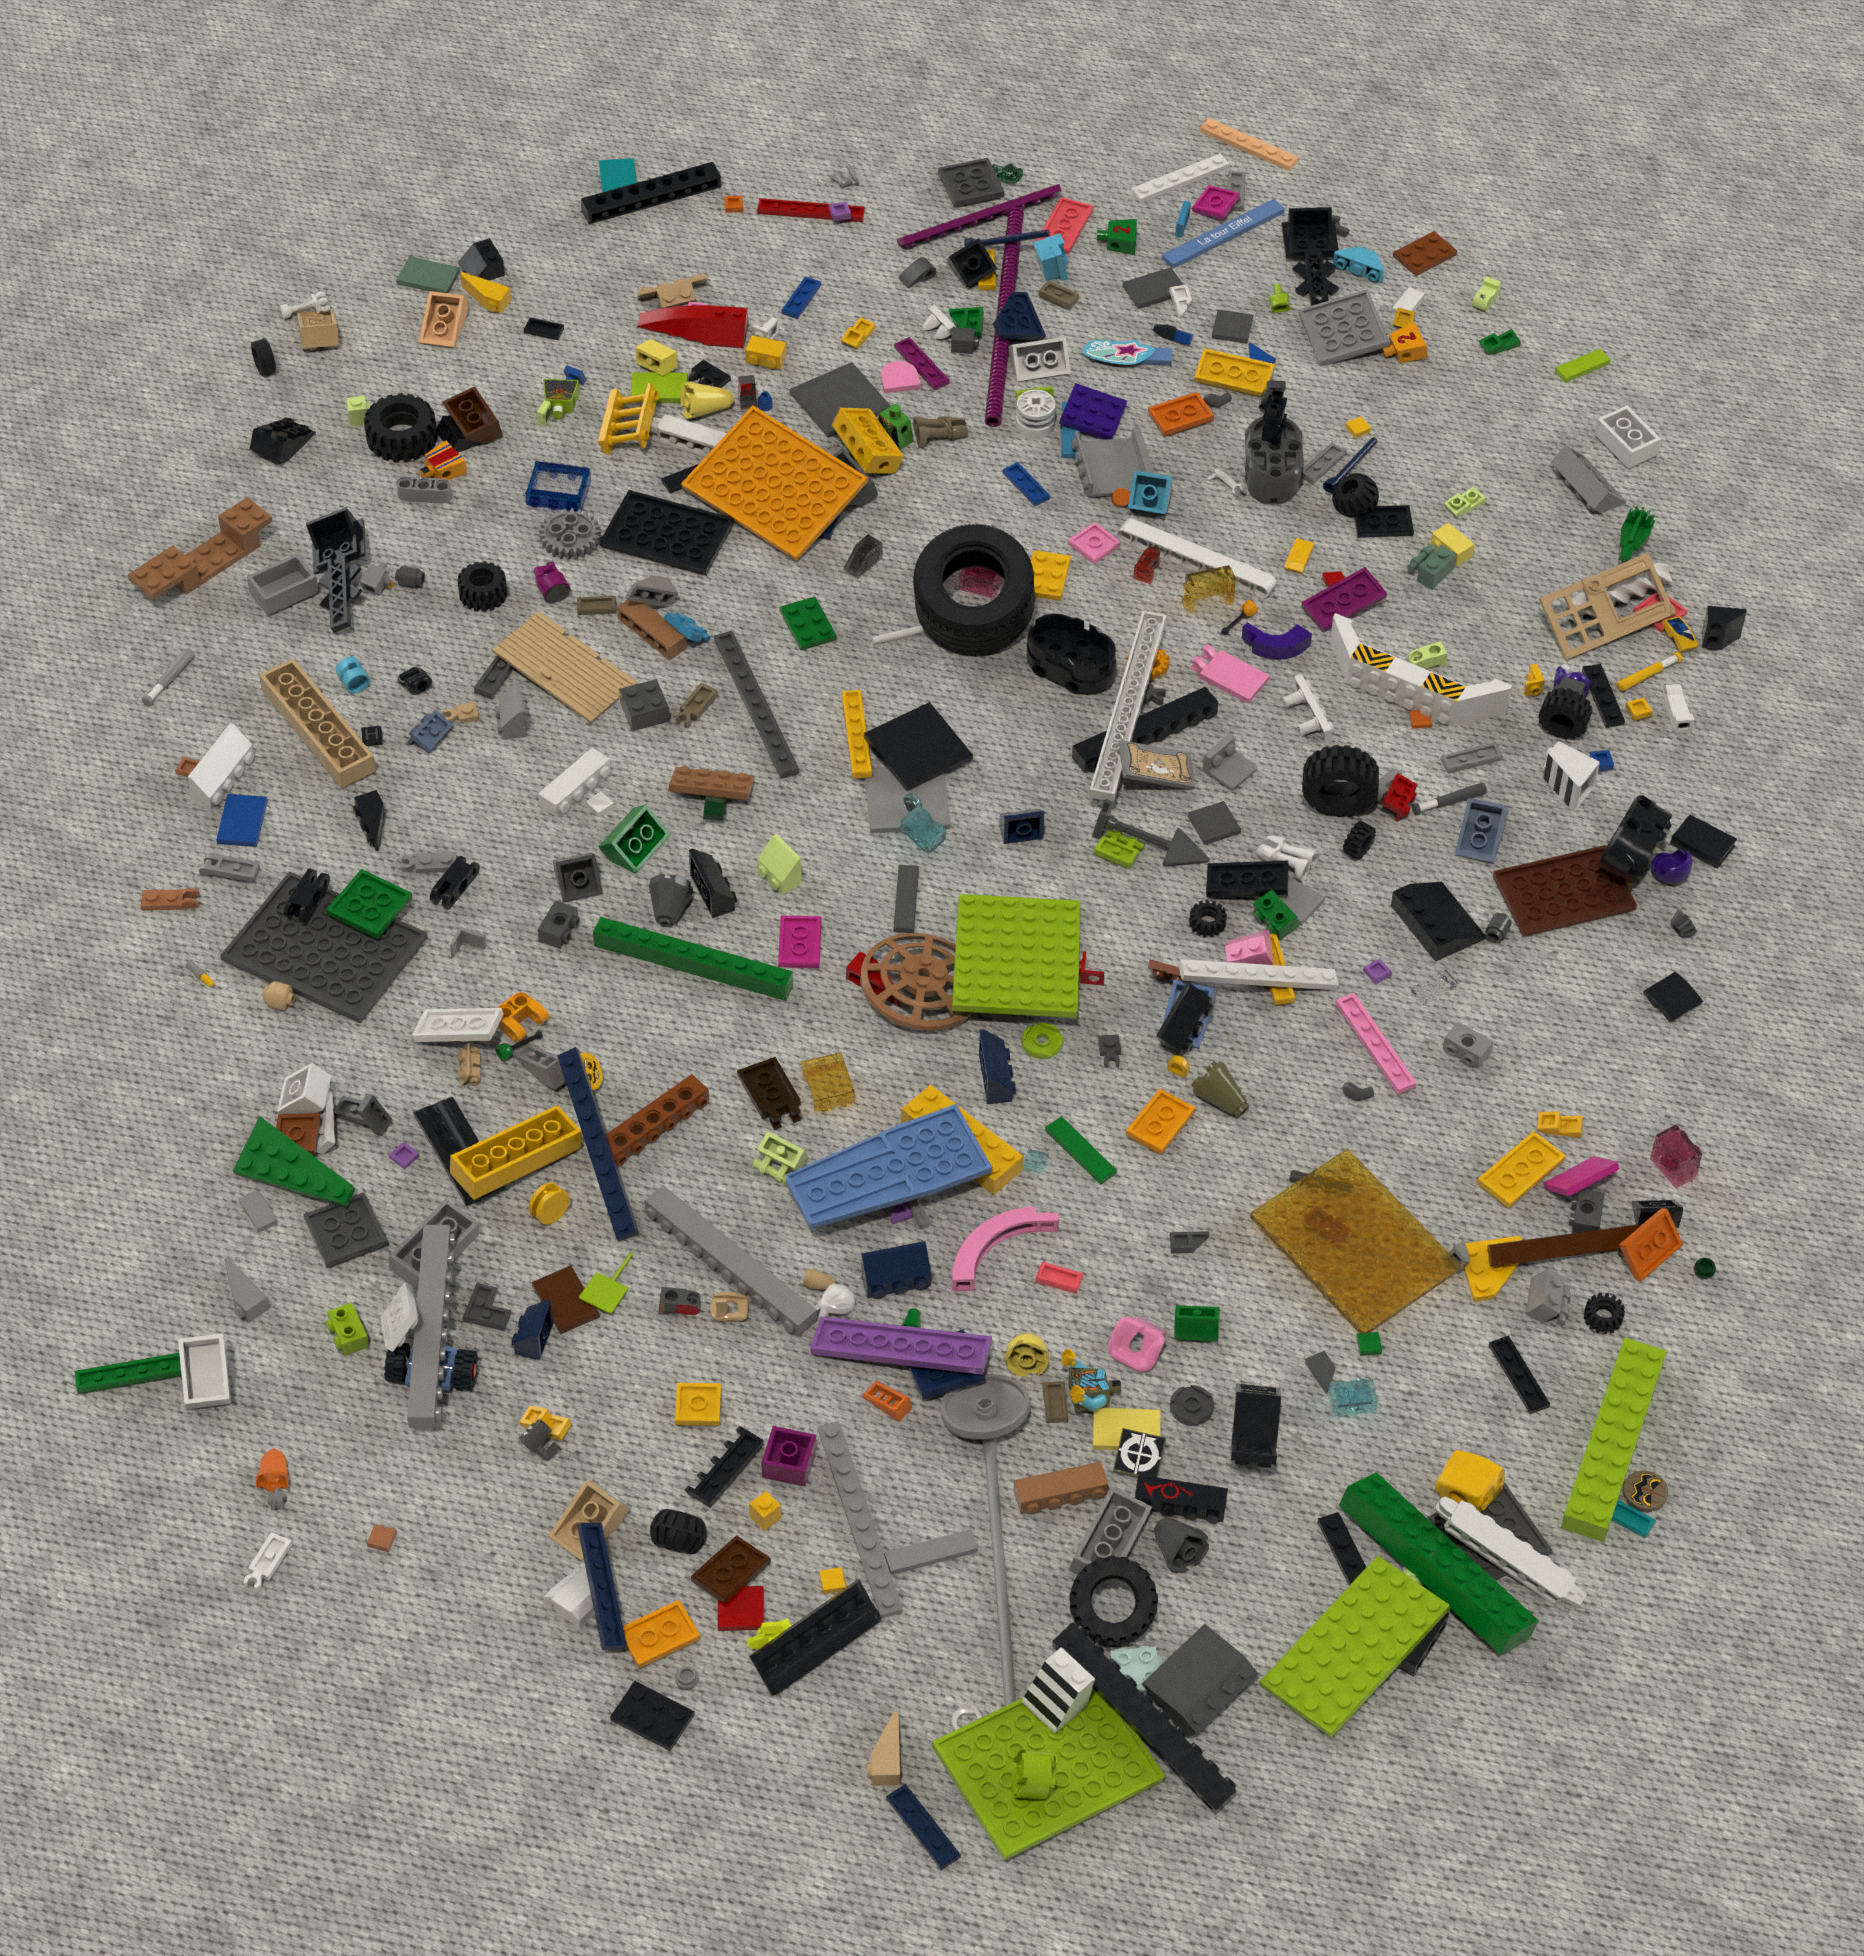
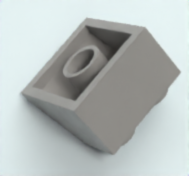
M518 682L498 698L499 706H495L496 718H500V721H497L498 733L502 732L503 739L526 737L521 683Z

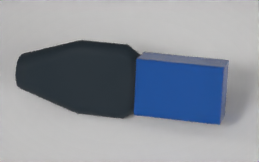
M1155 324L1153 331L1162 338L1186 345L1191 344L1194 335L1168 324Z

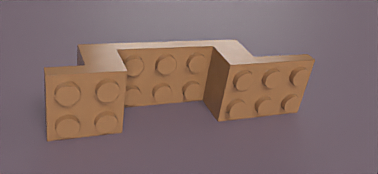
M246 497L218 516L220 533L186 555L172 545L127 574L128 580L152 600L173 586L187 595L259 548L258 531L273 522L272 516L250 498Z

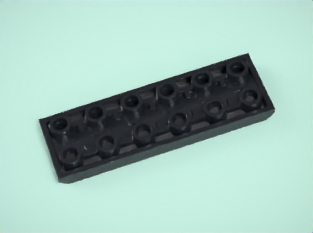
M448 1097L413 1112L414 1117L465 1206L505 1190V1187L502 1186L473 1200L450 1174V1156L479 1142L454 1097Z
M857 1579L752 1653L749 1658L768 1691L773 1696L786 1689L873 1627L882 1618L870 1600L861 1581Z

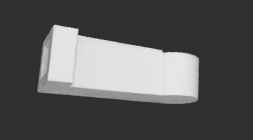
M1664 685L1663 696L1674 733L1692 732L1694 717L1688 710L1681 685ZM1679 723H1685V724H1686V726H1685L1684 728H1679V727H1678V726H1679Z

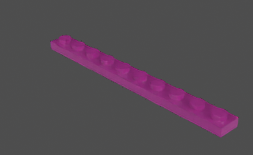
M1060 184L1053 185L896 240L898 246L905 245L906 248L915 245L916 240L920 239L921 242L930 240L931 235L936 234L938 237L947 234L946 230L952 228V231L962 229L963 224L968 223V226L977 224L980 218H984L985 221L994 218L993 214L999 212L1000 215L1006 214L1012 207L1023 208L1026 207L1025 203L1027 202L1035 204L1041 202L1040 198L1046 196V199L1057 196L1056 192L1062 190Z

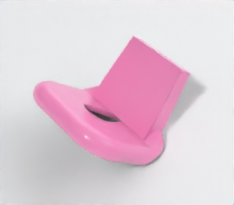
M1123 1317L1117 1322L1109 1339V1354L1114 1360L1135 1371L1147 1372L1154 1367L1165 1342L1164 1337L1167 1330L1154 1325L1142 1317ZM1139 1332L1143 1334L1142 1348L1139 1352H1134L1130 1348V1342Z

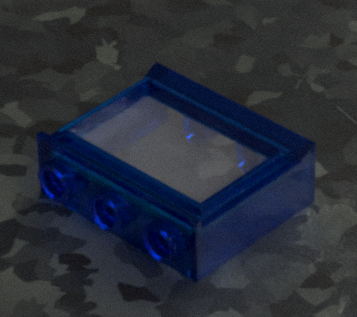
M535 461L527 491H525L526 505L550 508L552 510L566 509L569 512L573 508L574 512H577L579 509L582 512L591 483L590 468Z

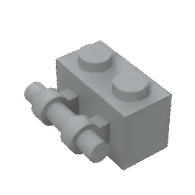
M1549 1268L1531 1277L1526 1313L1540 1322L1557 1317V1324L1564 1325L1569 1315L1567 1307L1571 1300L1570 1286L1564 1285L1565 1278Z

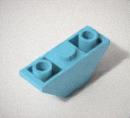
M1360 246L1335 251L1333 264L1338 269L1346 270L1382 284L1385 269L1376 252Z

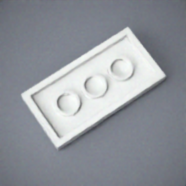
M502 1008L425 1009L412 1034L414 1042L491 1041L504 1014Z
M406 1282L380 1317L385 1348L392 1352L396 1347H400L403 1344L407 1331L409 1329L412 1330L418 1322L413 1287Z

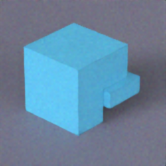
M1059 233L1033 242L1037 262L1045 280L1048 281L1060 277L1061 281L1067 280L1065 264L1069 263L1065 254L1063 246L1065 243L1061 234Z

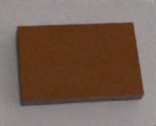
M571 1265L532 1282V1287L540 1301H551L553 1323L560 1335L600 1318L596 1307L578 1299L585 1288Z
M736 1535L691 1575V1581L726 1604L771 1563V1558Z

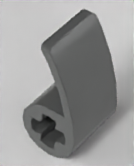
M920 257L900 274L899 280L907 288H910L919 277L926 281L933 278L936 274V268L925 257Z

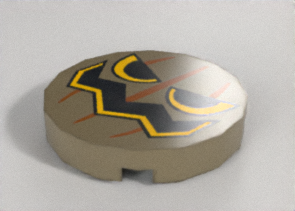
M1642 1470L1636 1471L1627 1477L1622 1493L1629 1506L1640 1512L1649 1513L1652 1510L1661 1509L1666 1503L1668 1487L1663 1478L1658 1474Z

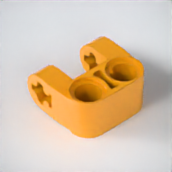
M523 992L514 994L498 1007L502 1008L504 1014L498 1027L515 1043L520 1042L527 1035L525 1029L519 1024L524 1019L529 1017L538 1025L543 1024L549 1019L547 1010Z

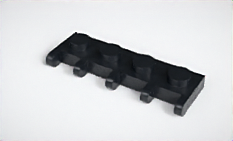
M738 1426L736 1432L740 1435L734 1443L729 1440L724 1443V1446L728 1449L721 1458L713 1456L710 1459L714 1467L708 1474L701 1471L697 1474L701 1482L694 1489L691 1486L685 1488L687 1494L711 1508L764 1445L763 1439L741 1426Z

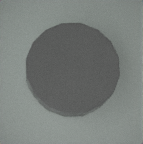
M1197 1385L1183 1386L1173 1393L1170 1399V1411L1173 1417L1180 1423L1188 1426H1197L1211 1418L1214 1412L1213 1398L1202 1387Z

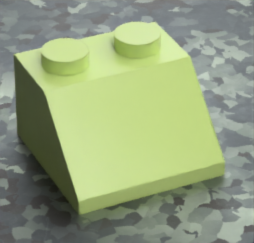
M777 834L773 835L757 858V872L762 878L765 877L769 881L770 886L774 890H778L783 895L802 883L801 858Z

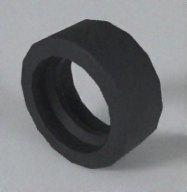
M264 338L251 342L252 356L260 375L264 376L276 372L274 355L267 339Z

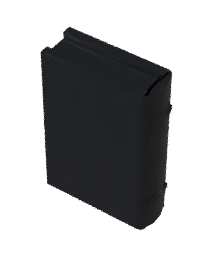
M1689 814L1673 834L1670 845L1681 849L1685 853L1689 851L1691 856L1718 869L1735 848L1734 844L1737 838Z

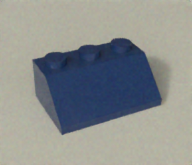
M980 1029L979 1060L987 1104L1012 1102V1094H1016L1015 1081L1011 1082L1010 1077H1013L1012 1065H1008V1060H1010L1009 1048H1005L1003 1039L984 1029Z
M922 1241L861 1253V1278L867 1298H881L887 1294H902L908 1290H922L931 1286V1271L926 1242Z

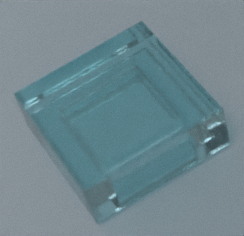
M1028 1149L1023 1169L1043 1174L1049 1153Z

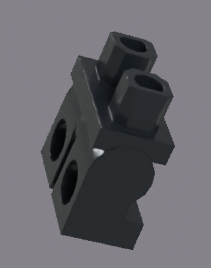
M1274 390L1272 395L1268 397L1262 420L1264 422L1262 441L1278 444L1281 442L1287 414L1284 412L1288 398L1283 397L1284 392Z

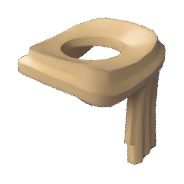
M735 1292L715 1294L711 1303L712 1318L719 1322H742L748 1317V1297ZM727 1302L737 1304L738 1311L736 1313H728L729 1303Z

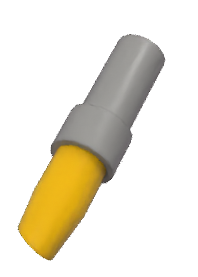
M192 960L186 963V967L194 973L196 978L210 988L213 986L214 981L202 968H199Z

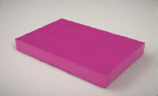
M781 915L778 967L819 968L821 916Z
M1593 1156L1543 1184L1548 1191L1571 1196L1618 1171L1620 1168L1616 1161Z

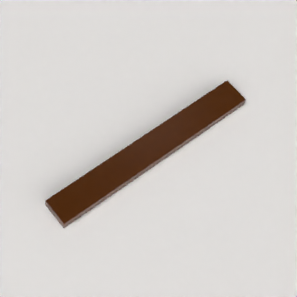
M1642 1224L1487 1245L1489 1263L1491 1267L1621 1249L1619 1244Z

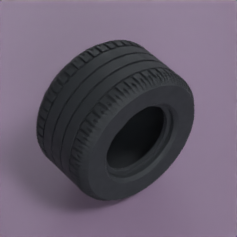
M965 524L964 526L960 525L952 529L950 528L933 538L921 552L916 562L913 575L916 613L926 633L945 649L955 653L958 652V654L974 656L996 652L1013 643L1028 626L1035 604L1033 566L1023 546L1014 537L1005 533V531L982 524ZM969 567L990 569L1005 580L999 595L991 602L981 606H965L957 603L946 593L943 583L953 573Z

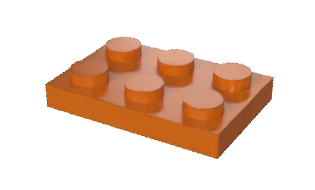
M1198 392L1148 407V414L1164 437L1214 421V414Z
M1661 1208L1620 1243L1619 1246L1634 1278L1637 1281H1642L1683 1245V1242L1668 1209Z

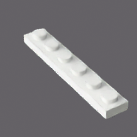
M1221 154L1133 187L1131 188V193L1142 203L1229 169L1230 163Z

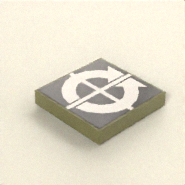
M1122 1428L1113 1472L1138 1478V1475L1158 1478L1166 1438Z

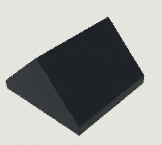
M1632 1201L1635 1224L1645 1223L1658 1210L1665 1208L1668 1209L1675 1227L1679 1228L1683 1215V1206L1677 1201Z

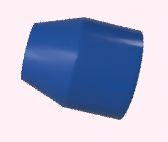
M764 391L758 398V408L762 411H769L773 407V399L768 392Z

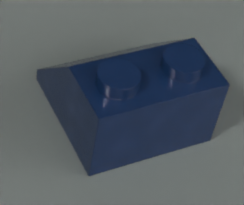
M1029 809L1000 814L999 827L1003 843L1009 844L1043 839L1044 811L1041 809Z
M550 1300L527 1307L524 1316H520L518 1333H514L511 1345L514 1346L515 1355L541 1360L553 1327Z

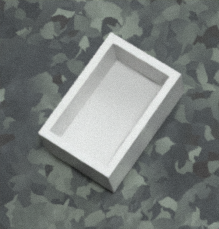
M223 1333L178 1339L186 1410L231 1404L226 1346Z

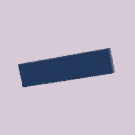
M906 1784L886 1796V1800L941 1870L961 1858V1854Z

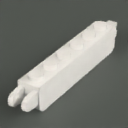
M666 414L663 418L653 417L650 431L657 434L659 443L704 457L727 434Z
M1444 1496L1435 1504L1434 1510L1439 1516L1447 1520L1444 1526L1448 1533L1548 1602L1557 1604L1563 1600L1578 1608L1587 1594L1574 1584L1576 1578L1567 1569L1560 1568L1548 1556L1541 1555L1535 1551L1529 1543L1522 1542L1516 1538L1510 1530L1503 1529L1497 1525L1491 1517L1481 1514L1471 1503L1461 1500L1458 1504L1453 1499H1450V1497Z

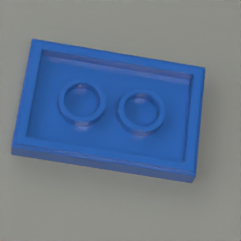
M227 794L216 838L217 844L257 847L268 802L267 797Z

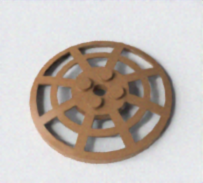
M921 933L899 934L880 941L869 950L861 967L860 982L867 1000L881 1015L892 1022L908 1028L932 1031L948 1029L961 1024L974 1012L952 1011L953 994L949 997L944 990L947 982L954 984V976L948 975L946 967L955 965V956L945 949L933 945V942L943 945L954 952L956 950L955 944L940 937ZM911 939L925 940L924 943L916 942L903 945L895 942ZM885 945L892 948L886 954L882 963L869 964L871 957L878 949ZM914 947L924 948L923 954L914 955L906 949ZM935 950L948 958L940 961L931 956V952ZM896 953H899L904 958L901 965L888 964ZM868 971H880L881 980L886 990L879 995L874 993L869 983ZM887 971L898 972L899 981L892 985ZM923 973L926 974L928 977L920 976L919 974ZM905 988L908 992L916 995L915 1000L904 996L899 990ZM937 994L941 998V1001L923 1002L924 997ZM893 996L900 1002L914 1007L912 1017L894 1011L885 1005L883 1001ZM947 1007L952 1017L940 1020L920 1019L922 1009Z

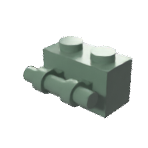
M1429 544L1420 550L1418 556L1410 560L1407 569L1411 572L1415 569L1418 570L1417 582L1433 590L1454 569L1456 553L1442 545L1435 550L1434 545Z

